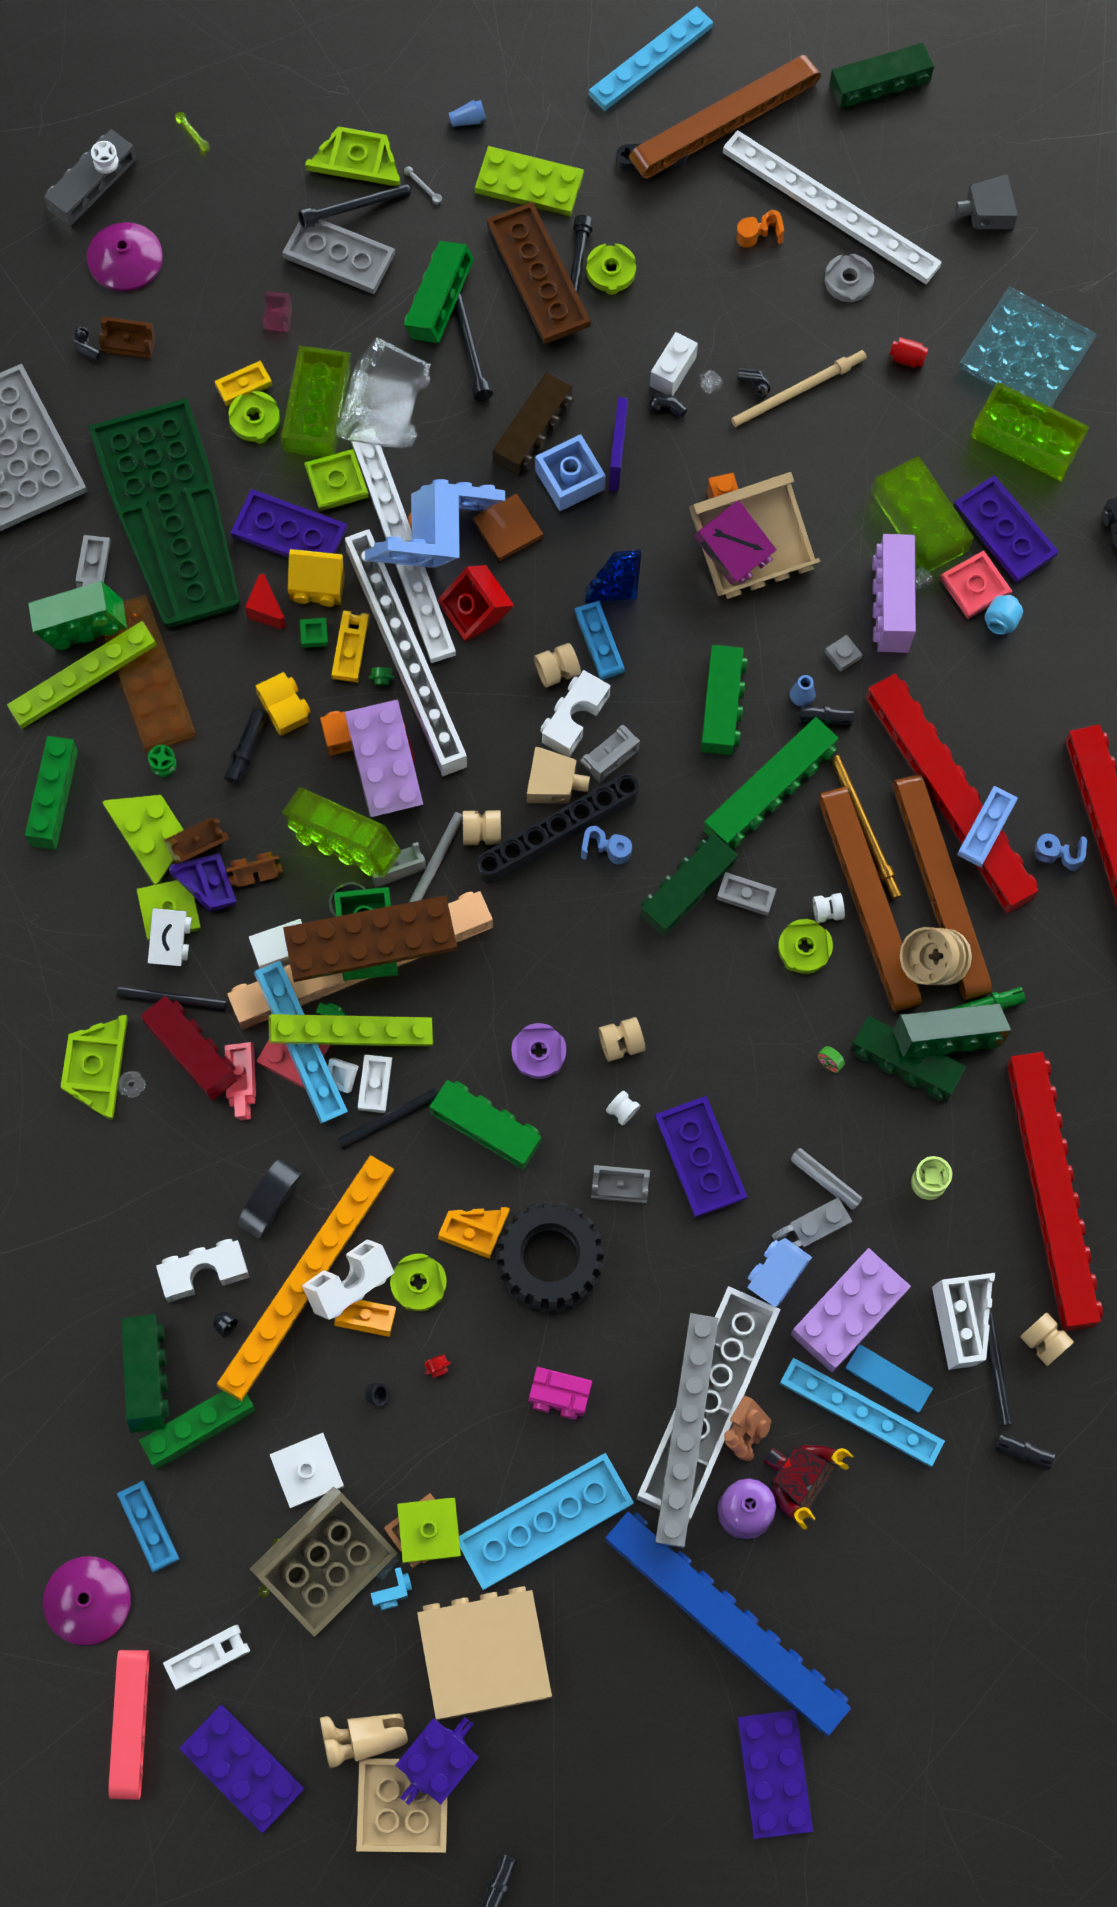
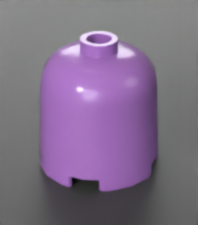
M749 1478L738 1480L730 1485L719 1498L717 1508L718 1519L723 1529L734 1538L754 1539L765 1533L773 1522L776 1503L769 1487L762 1482Z

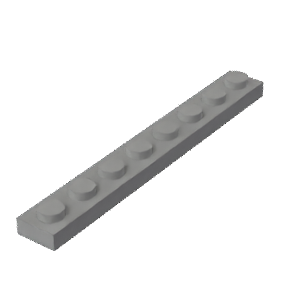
M690 1313L655 1540L657 1544L680 1548L685 1547L719 1319L717 1317Z

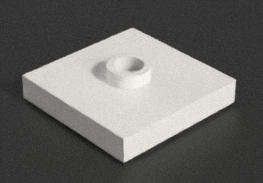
M323 1433L270 1454L290 1509L324 1496L333 1486L338 1490L344 1487Z

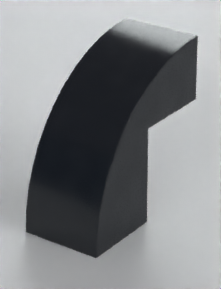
M278 1158L252 1193L236 1225L260 1239L270 1229L278 1208L295 1191L302 1171Z

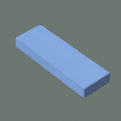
M994 786L957 855L982 867L1018 798Z

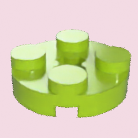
M615 243L614 246L602 244L590 252L587 259L586 275L594 287L605 291L609 295H614L626 289L634 281L636 260L633 253L621 244ZM615 264L616 271H608L606 265L613 266Z
M252 391V394L245 396L243 394L239 395L233 400L228 411L231 430L243 440L264 443L277 431L280 424V412L277 403L270 395L260 391ZM256 412L259 413L260 419L255 421L250 420V417L248 416L249 414L254 415Z
M810 919L796 920L789 924L782 932L778 942V953L788 970L801 974H810L826 966L832 954L833 941L827 929L818 925V922ZM803 940L807 941L808 945L813 946L807 953L798 948Z
M412 1254L404 1257L395 1267L394 1274L390 1278V1286L395 1300L403 1308L412 1311H425L433 1308L443 1299L447 1287V1279L440 1263L425 1254ZM420 1275L422 1280L426 1279L427 1284H424L421 1290H417L416 1287L410 1285L411 1282L415 1281V1276Z

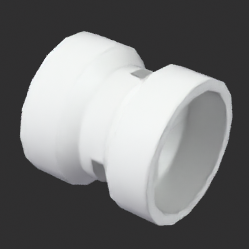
M841 893L832 894L827 898L823 896L813 897V911L816 922L823 923L827 919L832 918L836 921L844 920L845 910Z

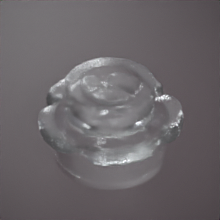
M707 370L705 374L700 375V386L706 392L712 393L714 391L717 393L721 390L720 387L723 384V380L717 373Z
M919 566L915 570V588L918 590L922 588L928 590L929 585L933 582V578L925 568Z
M136 1071L126 1072L119 1078V1092L122 1095H128L129 1098H135L144 1090L145 1080ZM133 1082L134 1086L130 1087L129 1083Z

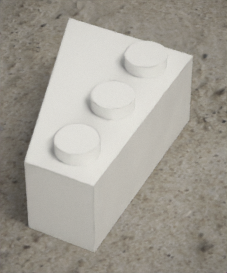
M995 1273L944 1279L932 1286L949 1370L976 1366L986 1360L990 1326L988 1325L989 1310L992 1307L991 1291Z

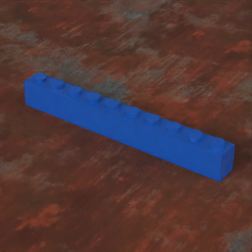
M627 1512L606 1536L605 1542L825 1737L829 1736L851 1709L846 1704L849 1699L836 1688L834 1691L830 1690L824 1684L826 1679L815 1669L809 1671L801 1664L804 1661L803 1658L794 1650L790 1649L787 1652L780 1646L781 1639L769 1629L766 1632L757 1625L759 1620L746 1609L742 1612L734 1605L737 1601L725 1590L720 1593L712 1586L715 1581L702 1570L700 1573L695 1571L690 1566L693 1562L684 1553L679 1551L676 1554L668 1545L655 1543L656 1534H653L647 1528L649 1523L637 1512L634 1515Z

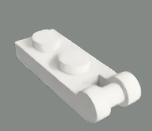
M238 1625L222 1631L163 1663L175 1690L250 1652L247 1643L244 1644L239 1635L242 1632ZM229 1640L233 1650L225 1653L221 1643Z

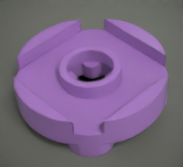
M530 1024L523 1028V1031L513 1040L511 1049L513 1063L522 1075L533 1079L548 1078L557 1074L565 1062V1040L561 1034L547 1024ZM536 1045H541V1048L547 1050V1053L542 1054V1057L538 1058L535 1054L531 1053V1050H535Z

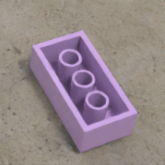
M883 534L881 543L876 544V552L873 555L872 569L876 571V579H873L872 592L876 594V602L873 603V618H876V626L873 627V642H877V652L909 653L916 632L915 535Z
M398 699L345 712L369 816L374 817L423 805Z
M868 1248L797 1324L790 1335L833 1373L907 1293L911 1286Z

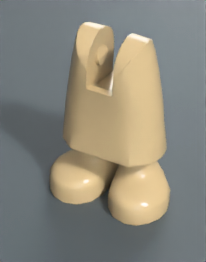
M402 1714L347 1719L348 1729L336 1728L332 1719L328 1716L320 1718L329 1768L337 1767L343 1761L351 1758L359 1761L391 1751L408 1742Z

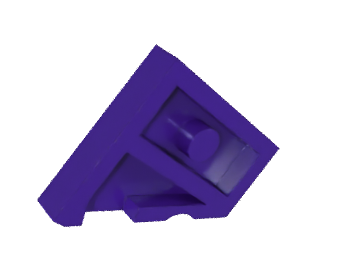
M220 853L170 865V874L209 912L235 906L236 899Z

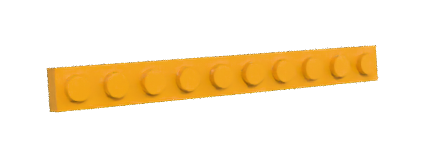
M371 1155L369 1156L218 1381V1388L239 1401L243 1400L309 1301L302 1285L323 1270L329 1271L394 1173L392 1167Z

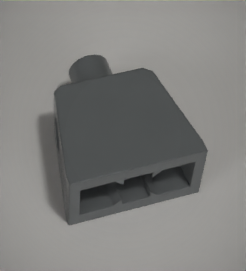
M1008 174L972 184L969 187L967 200L958 201L955 204L957 217L970 215L975 229H1014L1018 213Z

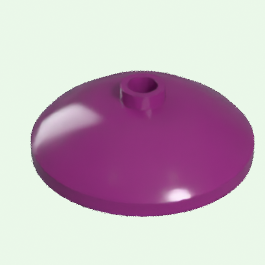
M129 222L116 223L105 227L94 236L87 250V263L92 276L101 285L116 291H132L149 284L159 273L163 262L161 244L155 234L142 225Z
M93 1556L75 1558L60 1566L50 1577L43 1595L44 1615L50 1628L60 1638L75 1645H95L114 1636L125 1623L131 1606L130 1588L123 1573L111 1562ZM82 1594L89 1595L88 1603L80 1604L79 1598Z

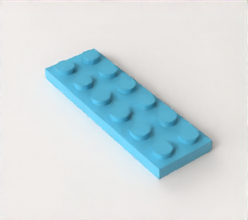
M604 1453L460 1535V1550L484 1591L634 1505V1502L608 1456Z

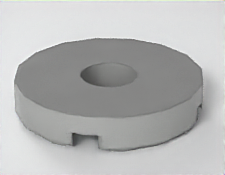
M850 254L849 256L839 255L832 259L826 267L824 283L827 291L834 298L845 302H855L866 297L873 288L874 270L865 258L857 254ZM852 274L856 277V280L846 281L843 275Z

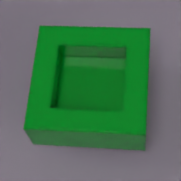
M326 618L300 619L302 648L328 646Z
M320 1002L316 1010V1015L346 1016L343 1013V1009L333 1003L325 1005Z

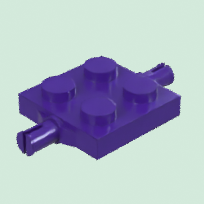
M464 1717L453 1731L445 1728L436 1719L432 1718L395 1764L396 1767L406 1774L411 1783L399 1797L403 1801L408 1797L405 1801L407 1805H410L420 1791L430 1795L441 1805L479 1758L467 1747L463 1740V1737L474 1726L472 1722Z

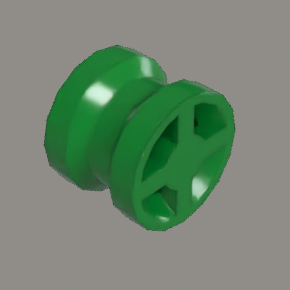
M157 745L150 750L148 762L152 772L159 777L171 775L177 767L173 750L166 745Z

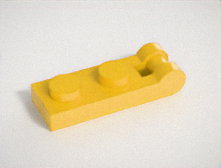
M343 611L331 674L332 679L358 683L370 614L361 613V615L352 614V611ZM350 624L359 626L358 629H352L349 627Z

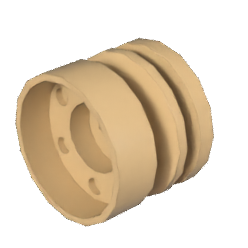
M922 927L915 929L906 936L901 945V967L908 978L919 984L951 985L957 983L965 977L971 966L972 953L970 944L956 930Z

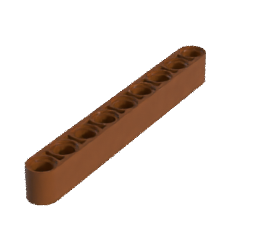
M801 55L637 146L630 153L629 160L643 178H649L675 164L684 156L693 154L811 88L818 82L821 73L806 55Z
M916 774L894 780L895 796L939 928L956 930L970 944L972 953L971 966L965 977L957 982L964 1000H969L991 994L992 983L923 777L921 774Z
M844 786L819 793L822 813L891 1008L896 1013L922 1005V1000L917 983L908 978L901 967L900 950L902 941L849 792Z

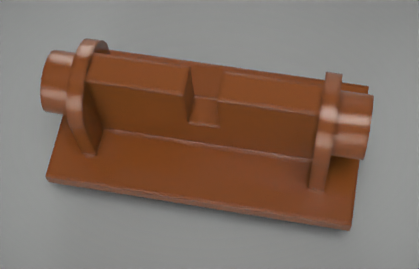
M272 851L256 855L257 860L247 862L246 858L231 861V867L226 868L227 872H233L232 876H228L231 887L236 886L239 888L255 883L253 877L255 872H258L260 881L279 877L278 874L283 873L281 863L275 864L274 861L279 859V855H273Z

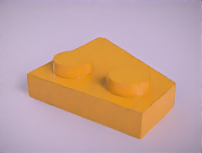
M501 1207L500 1210L484 1211V1208L472 1209L468 1212L463 1210L448 1211L438 1234V1239L490 1259L510 1208Z

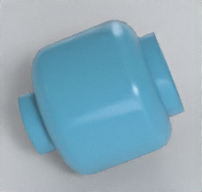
M996 596L985 613V621L988 628L993 633L999 635L1012 633L1022 618V606L1014 596Z

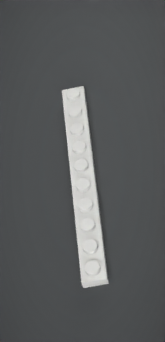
M737 130L723 147V154L924 284H927L941 267L942 262L740 131Z
M374 427L349 434L385 538L401 537L402 541L410 542L412 540V530ZM395 564L430 662L433 663L456 656L454 645L425 567Z

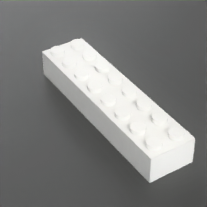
M729 1286L715 1316L719 1319L688 1523L692 1518L725 1441L724 1434L730 1429L732 1424L730 1418L745 1394L781 1310ZM675 1410L636 1500L658 1510L661 1507Z

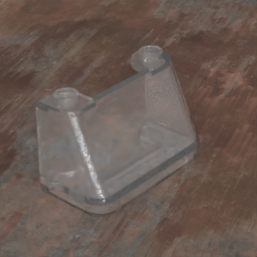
M376 337L354 367L336 435L347 441L405 449L407 446L411 447L417 433L414 432L415 426L410 424V419L417 393L421 389L425 390L430 382L431 377L428 375L430 364Z

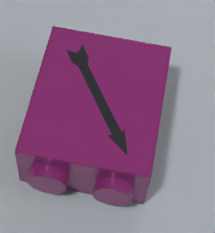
M739 500L693 535L730 585L737 581L740 584L744 583L753 576L751 570L757 565L761 569L771 562L773 558L770 555L777 550Z

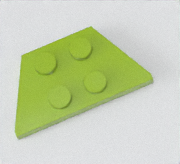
M338 126L331 134L330 139L324 141L319 147V152L313 159H308L305 164L306 171L400 186V177L396 170L388 137L384 134Z
M162 795L103 801L105 809L153 884H161L162 878L170 865L174 864V860L164 840L184 830Z
M127 1015L118 1016L119 1019L105 1024L101 1022L91 1026L88 1030H79L68 1035L61 1089L109 1120L114 1119L128 1023Z

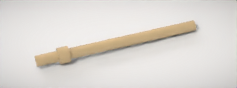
M861 350L848 358L842 357L836 360L834 365L732 417V424L737 427L837 374L843 375L850 371L852 366L866 360V353Z

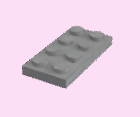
M320 219L314 227L303 229L300 222H298L282 254L283 258L375 294L395 256V249Z

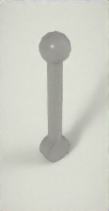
M405 167L404 174L410 176L432 197L433 204H441L442 196L435 194L413 173L412 167Z

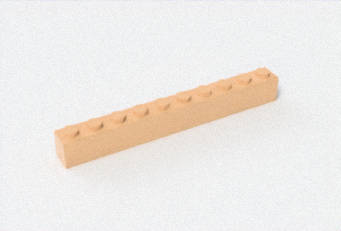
M480 891L464 893L458 900L448 903L456 943L493 928L492 916ZM415 959L397 962V967ZM290 964L284 967L301 1006L366 980L343 981L342 973L294 982ZM258 981L249 985L240 984L231 990L232 992L227 993L241 1030L268 1020V1016L272 1014Z

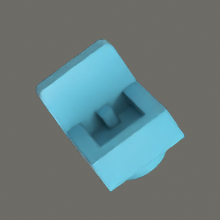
M401 1567L395 1569L399 1586L371 1593L374 1607L380 1606L381 1611L397 1607V1601L407 1599V1591L412 1590L408 1573L402 1574Z

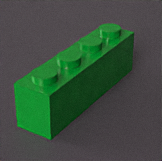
M439 241L436 250L433 251L429 267L423 274L420 288L415 293L411 309L404 319V326L412 339L439 343L474 261L466 244Z
M712 645L701 752L732 755L734 746L739 747L741 731L736 730V722H741L743 706H738L739 697H744L745 682H740L741 673L746 674L747 658L743 657V648Z
M47 736L25 832V837L32 847L57 849L78 754L73 739Z
M447 1080L430 1105V1114L524 1170L541 1144V1136L538 1135L539 1131L530 1124L526 1123L523 1126L515 1121L516 1117L507 1110L502 1109L500 1112L492 1107V1102L481 1095L475 1097L468 1092L469 1089L464 1084L458 1081L452 1083Z
M222 1391L167 1423L165 1429L155 1430L140 1439L139 1442L151 1464L157 1470L254 1413L256 1409L247 1394L242 1401H239L225 1391Z

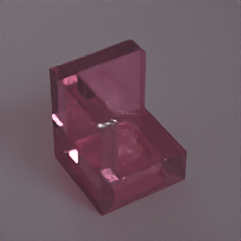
M266 291L264 329L289 332L292 315L291 295L288 293Z

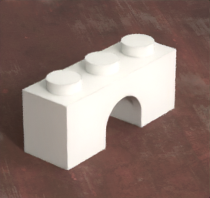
M585 670L582 671L579 678L575 676L568 686L569 693L565 698L561 697L554 708L556 713L552 719L547 718L541 727L542 743L564 756L570 757L583 737V727L575 723L571 716L578 711H587L597 716L610 696L611 685Z
M232 1239L216 1243V1247L208 1250L204 1247L194 1249L189 1252V1256L178 1258V1256L165 1258L162 1260V1264L156 1265L168 1303L195 1295L193 1278L202 1269L209 1268L215 1270L218 1273L222 1286L250 1278L238 1240L233 1242Z
M367 1239L347 1253L346 1257L350 1264V1271L342 1282L339 1276L323 1270L302 1285L315 1314L328 1320L338 1317L345 1308L363 1299L367 1292L374 1287L382 1285L389 1276L394 1274V1270L381 1244Z

